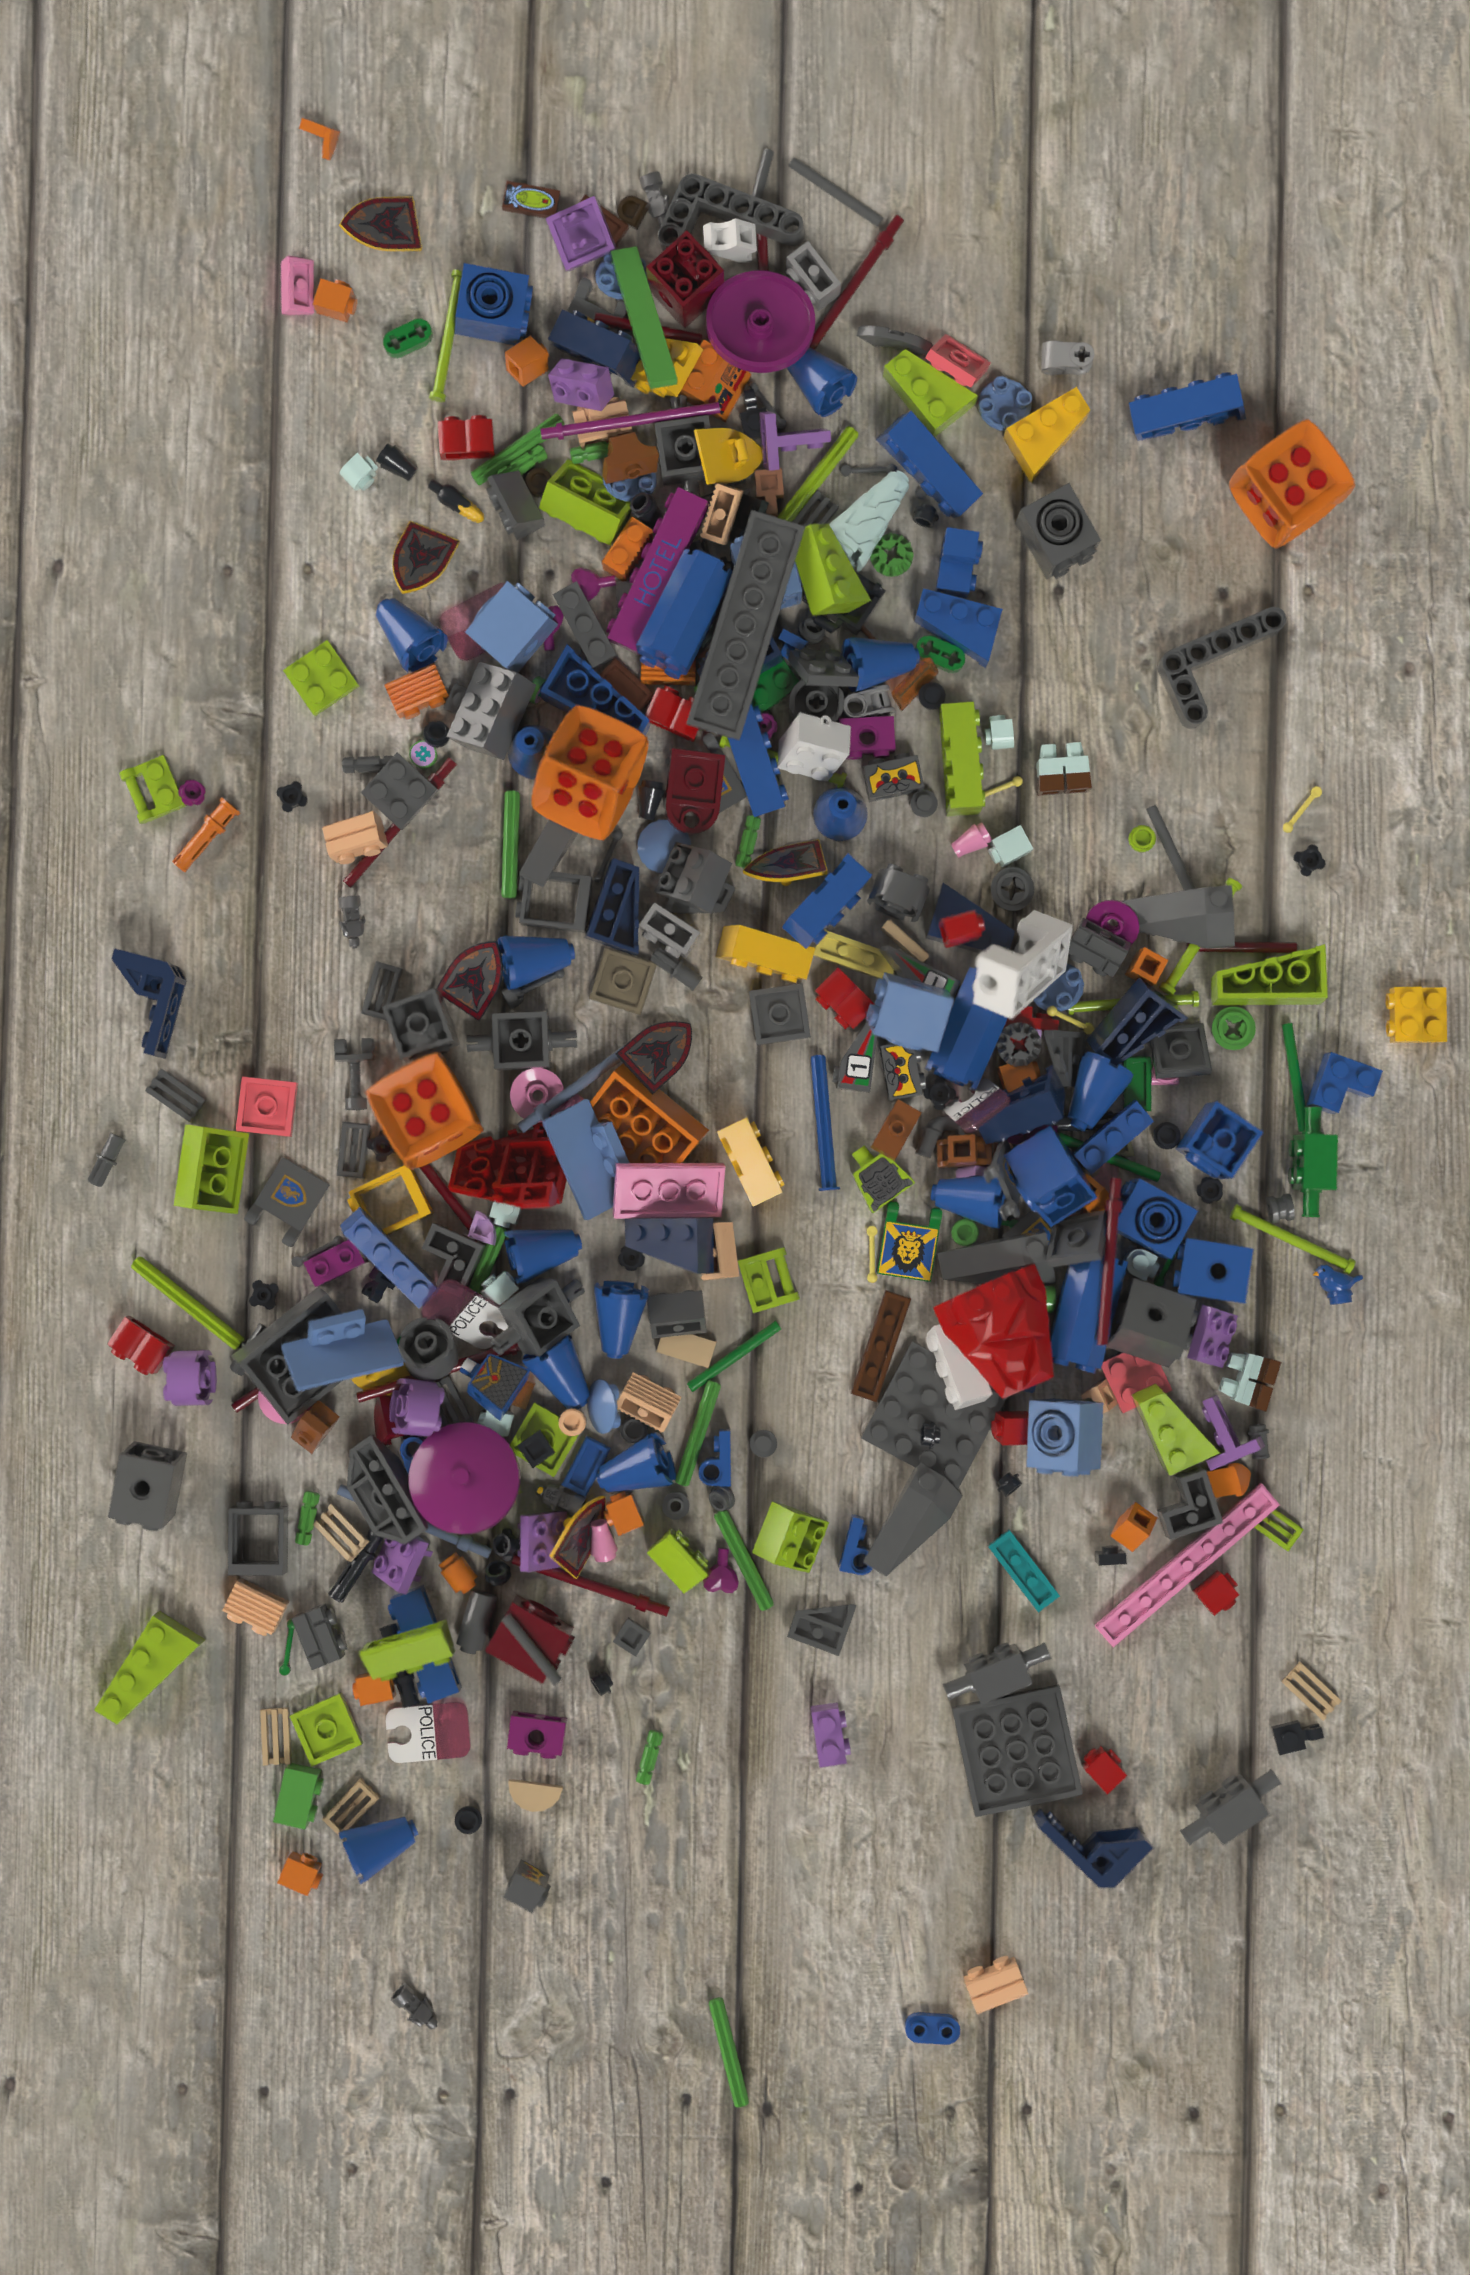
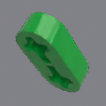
M415 319L389 331L383 338V346L386 353L392 358H401L427 346L433 338L431 326L424 319ZM419 327L422 331L426 330L424 331L425 337L423 338L415 335L416 329ZM393 339H396L398 342H401L399 344L400 348L398 350H395L394 347H390L392 346L391 341Z
M929 635L923 636L917 642L916 648L919 651L921 661L948 673H956L964 666L965 654L959 647ZM927 643L933 644L932 649L939 652V655L933 652L924 655V649L920 646H926ZM954 653L958 655L957 660L960 663H954L953 666L948 665L949 660L942 657V654L951 657Z

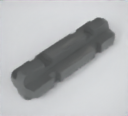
M380 756L358 757V759L344 757L342 769L344 773H355V771H358V773L380 772L393 756H384L383 759H380Z

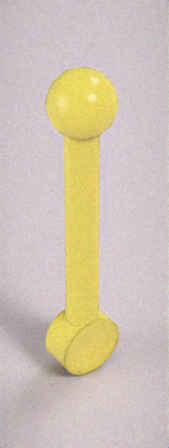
M1015 776L1012 781L985 791V797L1012 786H1021L1023 779L1020 776Z
M1316 786L1311 789V795L1293 818L1283 825L1284 832H1292L1293 825L1311 802L1321 796L1322 789Z
M1055 1006L1047 1008L1049 1016H1057L1082 1028L1086 1034H1091L1094 1031V1026L1089 1022L1084 1024L1057 1011Z
M869 1226L866 1230L869 1236L870 1266L867 1280L870 1283H875L878 1279L875 1273V1235L877 1234V1228Z

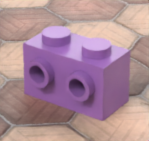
M561 358L548 374L555 402L602 411L614 396L608 367Z
M837 1702L810 1706L819 1767L847 1764L846 1755H851L849 1738L843 1739L842 1728L847 1727L845 1711H839Z

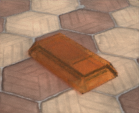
M924 658L891 692L901 711L919 694L921 687L931 682L939 673L931 658Z

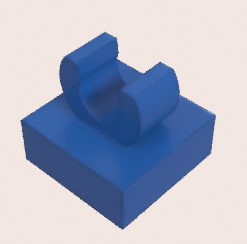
M785 629L782 630L779 636L780 640L786 642L781 650L782 656L786 659L789 657L790 650H796V648L801 650L802 648H807L809 644L804 639Z

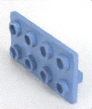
M584 1099L543 1120L542 1124L584 1220H590L613 1207L616 1164H628L629 1161L613 1123H599L590 1101Z
M363 1309L309 1321L308 1338L284 1343L281 1347L296 1390L301 1391L403 1366L404 1361L400 1355L398 1344L388 1320L365 1324L366 1317Z

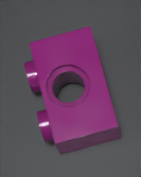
M894 716L839 719L838 723L851 726L850 753L846 758L847 760L862 759V755L873 754V758L890 757L889 753L895 752ZM863 733H870L875 741L870 745H865L860 741L859 736Z
M347 1240L303 1263L314 1286L319 1287L368 1263L369 1260L350 1240Z
M513 1711L510 1719L507 1749L513 1750V1753L517 1755H529V1752L540 1753V1757L546 1759H556V1756H562L567 1718ZM533 1730L541 1731L544 1735V1740L541 1742L533 1741L530 1738V1732Z

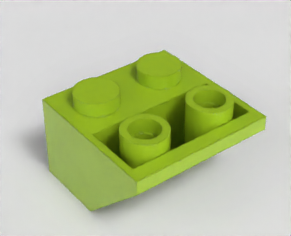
M772 1501L752 1553L772 1564L810 1573L829 1522L796 1508Z
M670 1528L647 1550V1554L685 1594L708 1576L709 1561L699 1550L694 1552L689 1547L690 1540L680 1529L676 1532L673 1528Z

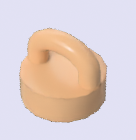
M577 1408L565 1410L559 1418V1427L568 1436L581 1434L587 1424L585 1414Z

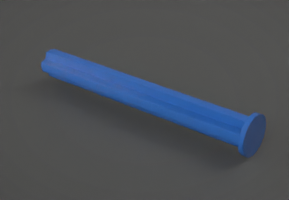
M814 1055L811 1057L822 1183V1188L818 1189L819 1191L840 1190V1187H837L826 1057L824 1055Z

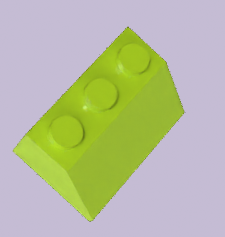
M567 459L548 480L539 505V509L546 512L549 516L558 518L571 525L574 529L583 531L595 537L597 541L610 546L620 535L632 513L630 508L631 501L615 498L605 488L601 475L579 464H573L570 459Z
M185 1124L173 1206L238 1214L249 1133Z
M443 1620L368 1642L359 1653L372 1680L380 1678L381 1681H387L397 1677V1672L407 1670L409 1674L424 1669L423 1665L434 1662V1666L445 1664L451 1661L450 1657L455 1654L456 1650L448 1622Z

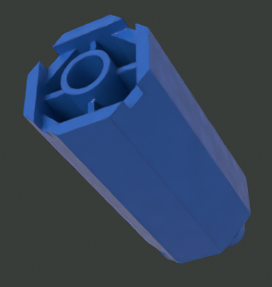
M690 549L683 551L636 644L637 653L641 655V663L651 668L657 666L664 669L665 674L674 679H679L681 675H687L725 599L733 574L730 568L728 572L722 569L724 563L721 560L700 550H694L692 555L690 554Z
M976 966L975 968L970 967L951 1007L938 1052H931L924 1068L930 1071L933 1067L935 1068L933 1074L962 1087L964 1084L970 1083L969 1089L973 1091L979 1085L1008 1019L1006 1016L973 1003L975 993L973 991V984L978 970Z
M1102 1255L1100 1260L1067 1265L1050 1332L1053 1363L1068 1366L1069 1361L1076 1363L1075 1368L1095 1373L1096 1368L1101 1369L1107 1345H1097L1104 1255ZM1116 1258L1109 1336L1128 1265L1127 1261Z

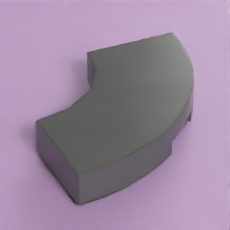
M866 325L859 327L857 332L859 338L874 347H888L900 351L906 349L914 355L928 354L929 350L933 347L930 341L908 332L904 334L900 331L889 330L888 327Z

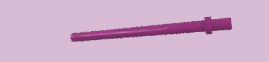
M719 402L568 425L556 423L555 427L540 429L542 440L551 438L564 440L565 436L720 413Z

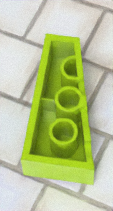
M974 702L941 704L939 715L946 817L978 815L982 808L985 807V791L982 790L981 782L984 778L983 763L979 761V753L982 752L981 736H977L976 726H980L979 709L974 708Z
M1323 944L1315 948L1292 952L1288 955L1272 957L1264 961L1217 971L1211 978L1212 1005L1322 1004L1328 998L1326 946Z
M157 1612L148 1622L94 1711L118 1725L206 1639L163 1612Z

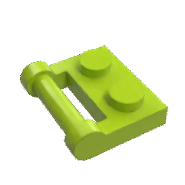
M165 755L119 772L122 782L126 783L138 811L137 818L140 824L150 822L186 807L182 802V797L178 794L179 787ZM141 775L144 777L156 806L154 809H148L136 781V778Z
M785 1247L738 1260L753 1313L800 1300L798 1291L795 1292L784 1256L787 1255ZM771 1259L775 1261L785 1294L780 1297L776 1296L766 1262Z

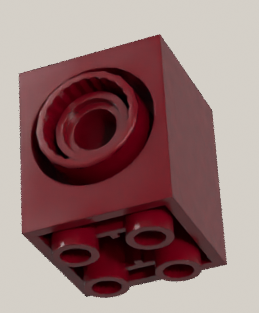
M687 230L646 266L647 281L652 295L684 329L707 309L713 293L724 283V270Z
M516 1595L506 1615L510 1613L557 1671L561 1660L558 1659L560 1653L566 1655L575 1638L571 1634L574 1627L561 1620L558 1614L543 1604L531 1599L526 1600ZM501 1622L485 1652L543 1684L547 1678L505 1624Z

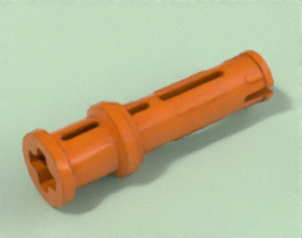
M221 797L220 804L210 815L207 814L204 817L205 823L172 862L186 873L192 863L201 855L218 833L220 835L224 833L227 824L235 815L239 816L241 812Z

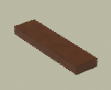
M885 1290L851 1394L877 1402L911 1298Z

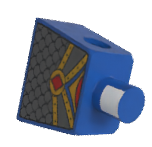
M488 1354L481 1365L468 1357L460 1368L461 1373L471 1378L467 1393L499 1421H501L527 1382L530 1374L529 1369L493 1354Z

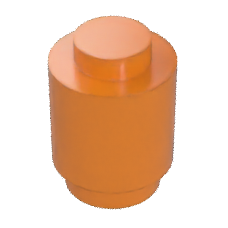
M454 1552L439 1564V1567L442 1569L440 1573L455 1593L461 1590L465 1594L477 1585L474 1580L478 1576L465 1558L459 1556L457 1552Z

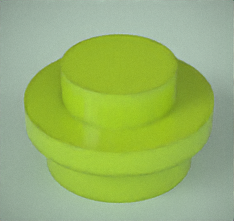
M1139 825L1129 833L1128 842L1133 850L1144 853L1153 848L1156 842V835L1149 826Z

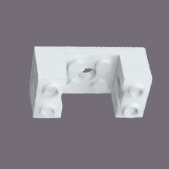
M1035 910L1025 918H1022L1017 927L1020 939L1014 952L993 944L985 952L979 954L976 960V968H978L977 977L973 984V991L975 992L973 1003L1008 1018H1014L1066 971L1073 925Z

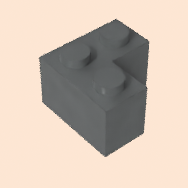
M433 1223L422 1249L446 1259L436 1285L459 1296H463L486 1245L438 1223Z
M1198 1467L1174 1475L1182 1502L1157 1510L1165 1536L1172 1540L1222 1524L1223 1521L1206 1470Z

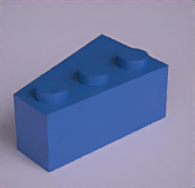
M847 854L832 873L830 872L820 886L789 916L782 928L805 949L813 942L818 945L828 934L825 929L829 925L834 928L845 916L841 912L846 907L851 910L861 898L858 894L872 875L850 854Z

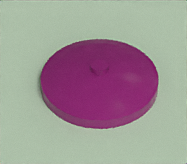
M748 271L729 278L716 289L707 307L706 331L711 345L726 362L745 371L770 373L791 366L806 353L814 336L815 312L810 298L796 282L775 272Z
M469 1422L444 1426L438 1432H433L419 1446L413 1457L409 1471L411 1497L420 1514L429 1523L441 1530L462 1535L485 1531L500 1522L508 1514L516 1501L520 1488V1468L517 1457L509 1443L497 1432L486 1426Z

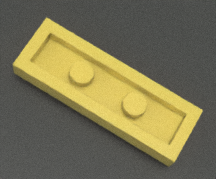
M827 930L825 931L828 934L816 945L813 955L875 978L882 979L884 972L894 973V969L881 954L880 949Z

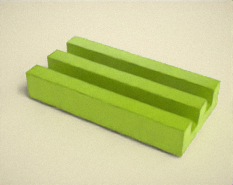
M1275 1509L1271 1513L1295 1530L1293 1535L1268 1517L1264 1518L1263 1521L1289 1539L1287 1543L1259 1524L1254 1528L1289 1552L1304 1529Z

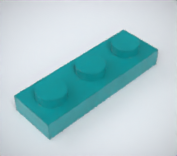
M1009 1529L987 1545L1038 1613L1060 1597Z

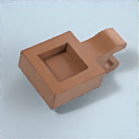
M782 468L771 471L767 469L755 470L757 499L769 502L766 515L777 518L776 499L784 498Z

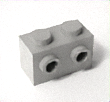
M809 241L786 257V276L796 282L806 292L812 305L818 311L840 296L841 283Z
M655 902L639 925L640 929L644 931L642 933L644 938L654 944L658 940L666 945L664 950L677 959L680 955L686 959L700 938L699 931Z

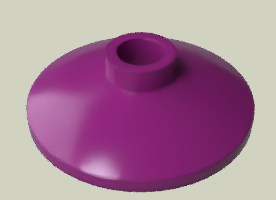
M1118 900L1099 902L1090 909L1086 916L1087 920L1130 942L1131 945L1137 939L1140 929L1138 916L1124 902ZM1115 919L1118 925H1110L1109 920Z

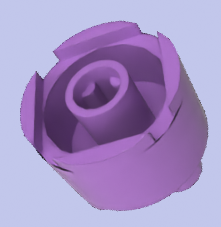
M209 1350L174 1351L170 1357L164 1358L163 1370L167 1373V1384L163 1389L165 1401H171L174 1406L210 1405L213 1399H209L210 1393L216 1392L217 1371L215 1362L209 1361L208 1355H212Z
M400 1378L396 1383L401 1384L398 1391L393 1390L390 1401L389 1417L390 1421L395 1422L396 1428H392V1431L396 1434L425 1437L430 1436L433 1431L438 1432L442 1423L439 1410L440 1404L444 1400V1389L438 1387L432 1381Z

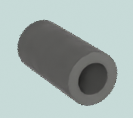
M471 1589L456 1644L461 1646L460 1650L462 1652L476 1654V1651L483 1650L498 1598L496 1595L482 1590Z

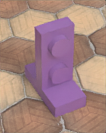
M770 411L759 412L764 469L769 471L780 470L778 447L781 448V451L797 450V445L807 444L808 449L822 448L824 442H831V432L825 428L777 433L776 413Z
M1218 1395L1202 1401L1204 1407H1202L1203 1414L1208 1422L1213 1423L1216 1430L1214 1432L1215 1440L1220 1448L1224 1447L1226 1451L1206 1460L1210 1471L1265 1447L1261 1436L1242 1445L1240 1444Z

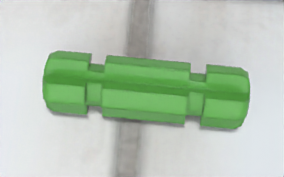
M603 441L584 445V448H581V446L571 448L570 457L573 464L583 463L585 459L592 461L608 457L609 443Z
M537 445L531 449V453L526 452L510 462L509 467L504 466L499 469L497 474L519 471L522 475L535 467L536 462L541 463L546 460L547 453L541 445Z
M748 815L746 818V829L743 830L739 846L740 854H737L735 862L739 868L744 869L751 862L752 858L750 855H753L758 835L756 831L759 830L761 818Z
M306 1491L304 1493L303 1503L305 1504L301 1507L298 1523L299 1531L296 1533L295 1543L306 1546L311 1542L312 1534L310 1531L314 1527L313 1524L317 1512L315 1506L318 1504L320 1497L317 1492Z
M656 1730L649 1731L646 1741L648 1744H645L639 1766L641 1769H638L636 1782L643 1785L650 1784L653 1774L651 1771H654L659 1753L658 1745H661L663 1733Z

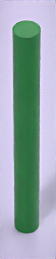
M1293 1023L1282 1024L1298 1131L1302 1132L1305 1131L1304 1107H1306Z
M1061 1132L1058 1134L1064 1143L1074 1150L1084 1143V1141ZM1116 1154L1107 1161L1109 1164L1158 1182L1161 1176V1172Z
M775 1320L686 1384L694 1392L782 1330Z

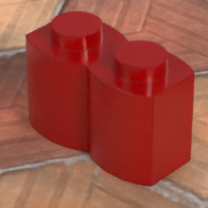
M474 415L469 420H460L459 417L448 416L444 418V421L438 422L439 454L441 460L487 459L495 456L492 419H487V416Z
M664 686V689L657 687L645 714L650 720V724L694 742L700 729L686 724L694 698L689 697L686 700L679 697V692L671 687Z
M975 910L942 918L939 922L945 948L976 941L981 937L982 931L985 930L982 915H976Z
M839 968L815 990V993L818 995L815 1000L825 1010L830 1007L837 1014L834 1019L845 1030L848 1027L854 1030L866 1018L870 1004L875 1005Z
M132 1316L124 1317L107 1343L112 1348L111 1353L122 1360L130 1359L135 1363L133 1367L144 1375L158 1373L163 1365L164 1358L168 1357L175 1347L166 1338L152 1331Z

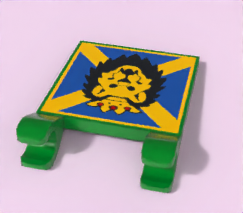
M895 1201L888 1202L877 1274L931 1282L943 1214L940 1208H932L929 1226L898 1222L899 1204Z

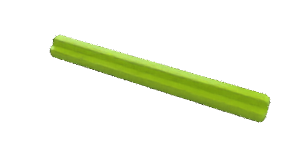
M847 426L777 518L793 522L858 438L859 433L854 428Z
M140 1256L134 1260L131 1265L134 1271L232 1349H238L241 1346L244 1337L145 1258Z

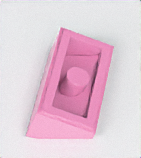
M288 255L281 262V313L284 315H313L314 260Z

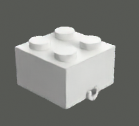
M799 713L779 740L777 768L792 774L813 777L815 780L828 781L850 753L851 726L833 722L828 716L818 718Z

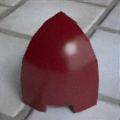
M380 1396L376 1401L374 1409L376 1438L385 1446L392 1445L391 1439L403 1437V1440L410 1437L411 1435L396 1434L392 1431V1428H396L395 1422L390 1421L389 1417L391 1397Z

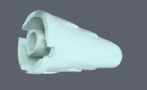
M890 471L879 483L860 496L849 508L829 524L852 567L855 569L857 566V572L861 571L867 564L875 546L885 533L888 523L909 489V479L901 471Z

